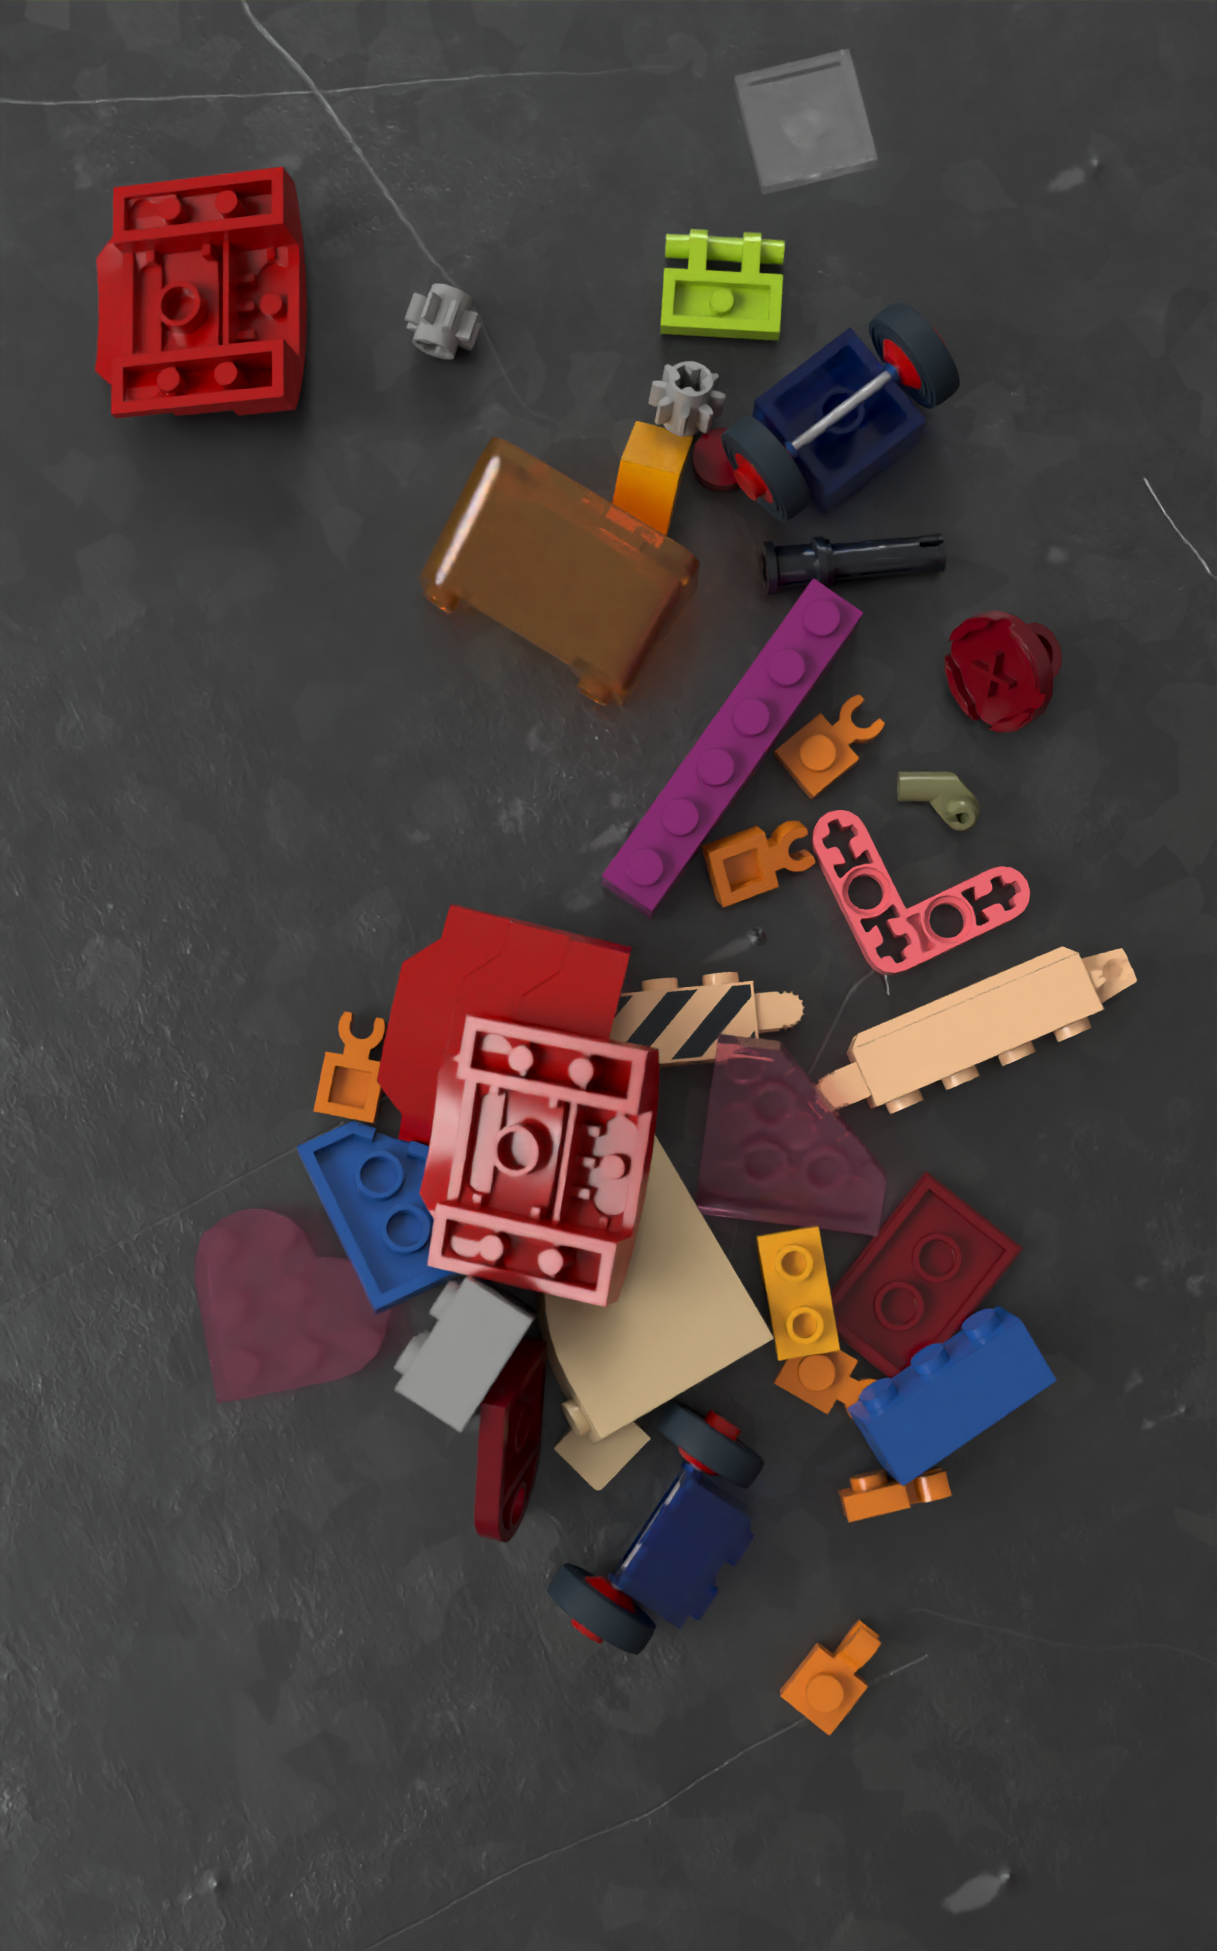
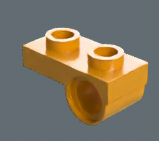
M816 1225L756 1236L758 1261L767 1297L778 1361L839 1351L840 1346L819 1227Z

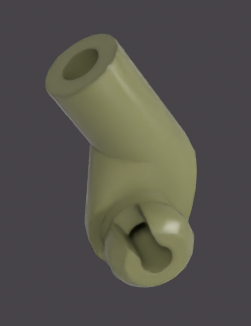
M949 771L898 772V802H929L942 819L957 831L969 830L977 823L980 813L979 802L956 774Z

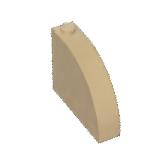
M656 1135L641 1221L618 1301L604 1307L537 1291L538 1321L542 1341L547 1343V1357L551 1369L567 1398V1401L561 1404L562 1411L578 1437L587 1434L593 1445L774 1339Z

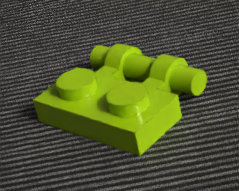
M690 229V235L666 234L665 258L689 259L688 269L664 268L660 334L778 341L783 275L759 273L760 264L783 265L785 240L761 239V233L744 232L743 238L708 236V230ZM706 260L741 262V272L706 270Z

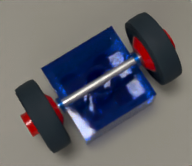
M899 301L894 302L875 315L869 323L870 338L883 363L882 365L850 327L758 397L754 402L752 417L746 416L738 420L722 434L721 443L734 469L733 475L737 483L749 498L754 501L757 500L767 512L779 521L786 522L794 518L810 504L811 498L824 514L828 513L919 442L927 420L901 388L914 401L928 409L939 406L958 390L960 386L959 374L944 341L937 331L909 305Z
M673 1400L666 1407L656 1427L666 1438L678 1446L680 1454L690 1463L686 1461L682 1463V1468L617 1564L616 1574L610 1572L607 1578L595 1576L581 1567L565 1563L558 1570L547 1589L553 1601L572 1617L570 1623L578 1631L599 1644H602L605 1640L611 1645L634 1655H638L646 1647L655 1632L656 1624L632 1601L631 1596L679 1629H681L689 1615L698 1621L717 1594L718 1587L714 1585L716 1581L715 1575L724 1562L735 1566L754 1536L749 1531L751 1528L749 1524L752 1519L746 1504L704 1477L702 1471L711 1476H722L733 1484L748 1489L761 1472L765 1461L754 1450L737 1439L741 1430L713 1410H710L705 1417L688 1405Z

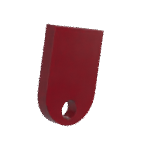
M524 1336L481 1401L474 1509L475 1529L480 1537L507 1543L517 1532L528 1507L537 1474L541 1447L547 1361L546 1341Z

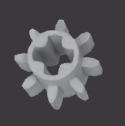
M433 284L428 298L421 294L413 293L404 318L408 322L406 328L415 332L412 339L413 345L419 350L441 359H453L458 346L471 351L481 323L478 322L480 315L471 311L474 303L472 297L460 289L445 284Z
M694 361L680 362L673 367L669 364L665 365L662 381H652L648 402L650 405L657 407L655 423L657 425L663 424L668 431L679 437L691 436L700 431L705 434L709 433L712 418L721 417L726 397V394L716 391L719 375L717 373L712 374L707 367Z

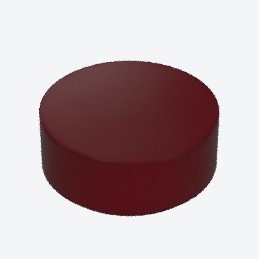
M715 428L707 434L704 433L696 442L693 450L692 467L694 474L702 485L713 491L725 492L739 487L733 475L734 469L721 443V436L728 428Z

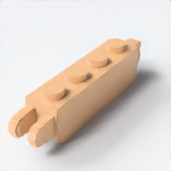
M1061 946L858 1033L857 1036L852 1038L847 1051L851 1064L837 1069L830 1074L828 1073L827 1076L825 1075L824 1078L822 1077L821 1080H818L819 1083L814 1086L816 1088L815 1101L817 1100L824 1106V1110L829 1108L833 1111L866 1098L871 1109L885 1103L889 1113H895L924 1100L919 1088L941 1079L945 1089L948 1090L980 1076L975 1065L997 1055L1001 1065L1004 1066L1036 1052L1031 1041L1053 1031L1057 1041L1060 1042L1092 1028L1087 1016L1103 1010V1002L1137 982L1134 970L1123 948L1081 959L1078 952Z

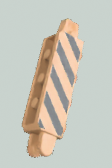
M738 972L703 975V986L678 988L677 978L651 979L641 982V992L621 993L609 1039L659 1049V1068L745 1060L759 1043L758 1034L779 1032L780 1029H784V1031L787 1028L793 1029V1026L798 1025V1022L801 1021V1016L804 1015L802 1010L805 1007L802 1006L803 1000H799V995H793L792 991L790 993L784 991L783 994H779L778 991L754 993L753 981L739 982Z

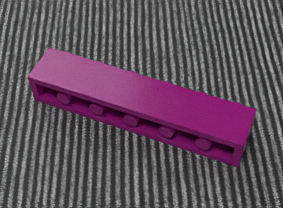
M814 578L604 871L601 877L602 885L648 918H653L700 852L701 846L705 845L854 635L863 616L862 611Z

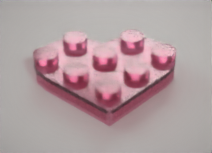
M244 1209L222 1218L213 1228L207 1230L199 1241V1250L195 1257V1286L217 1404L337 1380L363 1369L380 1352L383 1341L389 1331L390 1309L375 1315L350 1261L343 1257H318L310 1235L305 1230H302L292 1218L272 1209Z

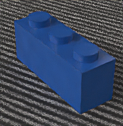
M1000 1306L976 1312L964 1321L961 1327L962 1331L944 1343L931 1344L921 1349L912 1357L909 1367L893 1378H882L871 1383L860 1393V1400L847 1408L883 1469L902 1486L918 1477L1057 1381L1021 1319Z

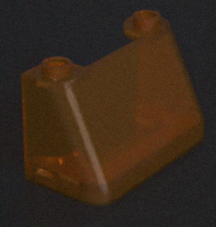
M492 437L479 457L418 578L421 586L425 587L422 595L437 607L449 613H453L456 607L469 610L471 606L570 665L574 675L580 679L576 688L586 697L603 706H606L609 700H612L624 707L698 588L700 563L691 552L671 538L519 447L501 438Z

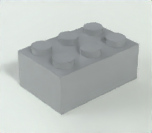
M468 1276L465 1280L459 1277L457 1280L449 1281L429 1314L438 1319L437 1324L431 1332L425 1329L423 1333L420 1332L418 1336H414L394 1367L396 1371L403 1375L395 1390L459 1432L464 1429L473 1417L481 1401L538 1315L536 1309L493 1281L474 1276Z

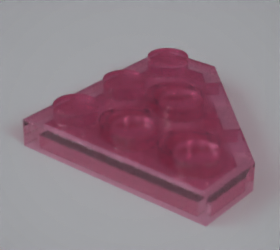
M718 1034L695 1204L701 1214L801 1227L817 1225L819 1229L878 1236L887 1183L886 1170L780 1041Z

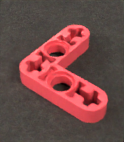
M844 810L831 811L818 820L812 831L811 846L813 853L868 964L872 969L884 975L893 976L904 973L1000 927L1024 912L1029 903L1030 889L1028 881L1017 870L1011 867L1000 866L989 869L906 909L865 825L858 816ZM836 824L840 831L851 829L854 837L848 843V850L853 860L856 861L862 854H865L870 864L855 866L842 878H839L834 868L844 867L846 862L837 847L827 849L824 846L823 841L830 834L828 826ZM866 876L873 878L879 883L882 889V900L878 906L865 910L856 907L850 901L848 889L854 879ZM992 880H997L1001 887L1012 885L1016 894L1009 900L1011 910L1005 911L1000 903L991 905L978 913L986 923L977 926L973 907L961 893L971 891L972 902H975L993 890L990 882ZM939 905H952L962 914L963 928L957 936L944 938L935 934L929 922L930 914ZM888 908H892L896 918L888 919L885 925L894 939L902 936L906 939L908 946L901 951L903 961L895 963L891 956L880 958L876 949L883 943V937L877 925L869 932H865L861 922L877 919Z

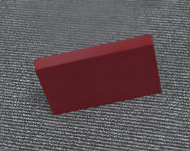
M927 1171L923 1172L830 1290L837 1335L886 1376L893 1378L911 1365L912 1357L921 1349L931 1344L944 1343L956 1335L964 1321L973 1314L1023 1248Z

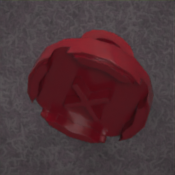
M999 610L976 614L966 619L952 631L948 642L952 640L953 642L951 644V653L945 656V673L951 693L965 714L974 721L981 718L985 723L992 725L987 729L1002 733L1017 731L1045 713L1053 695V678L1059 673L1062 665L1060 645L1052 631L1045 625L1036 622L1026 624L1017 616Z

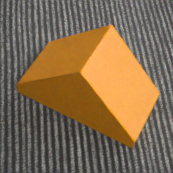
M639 421L635 422L620 461L606 530L607 537L664 551L694 435L679 437L666 428Z

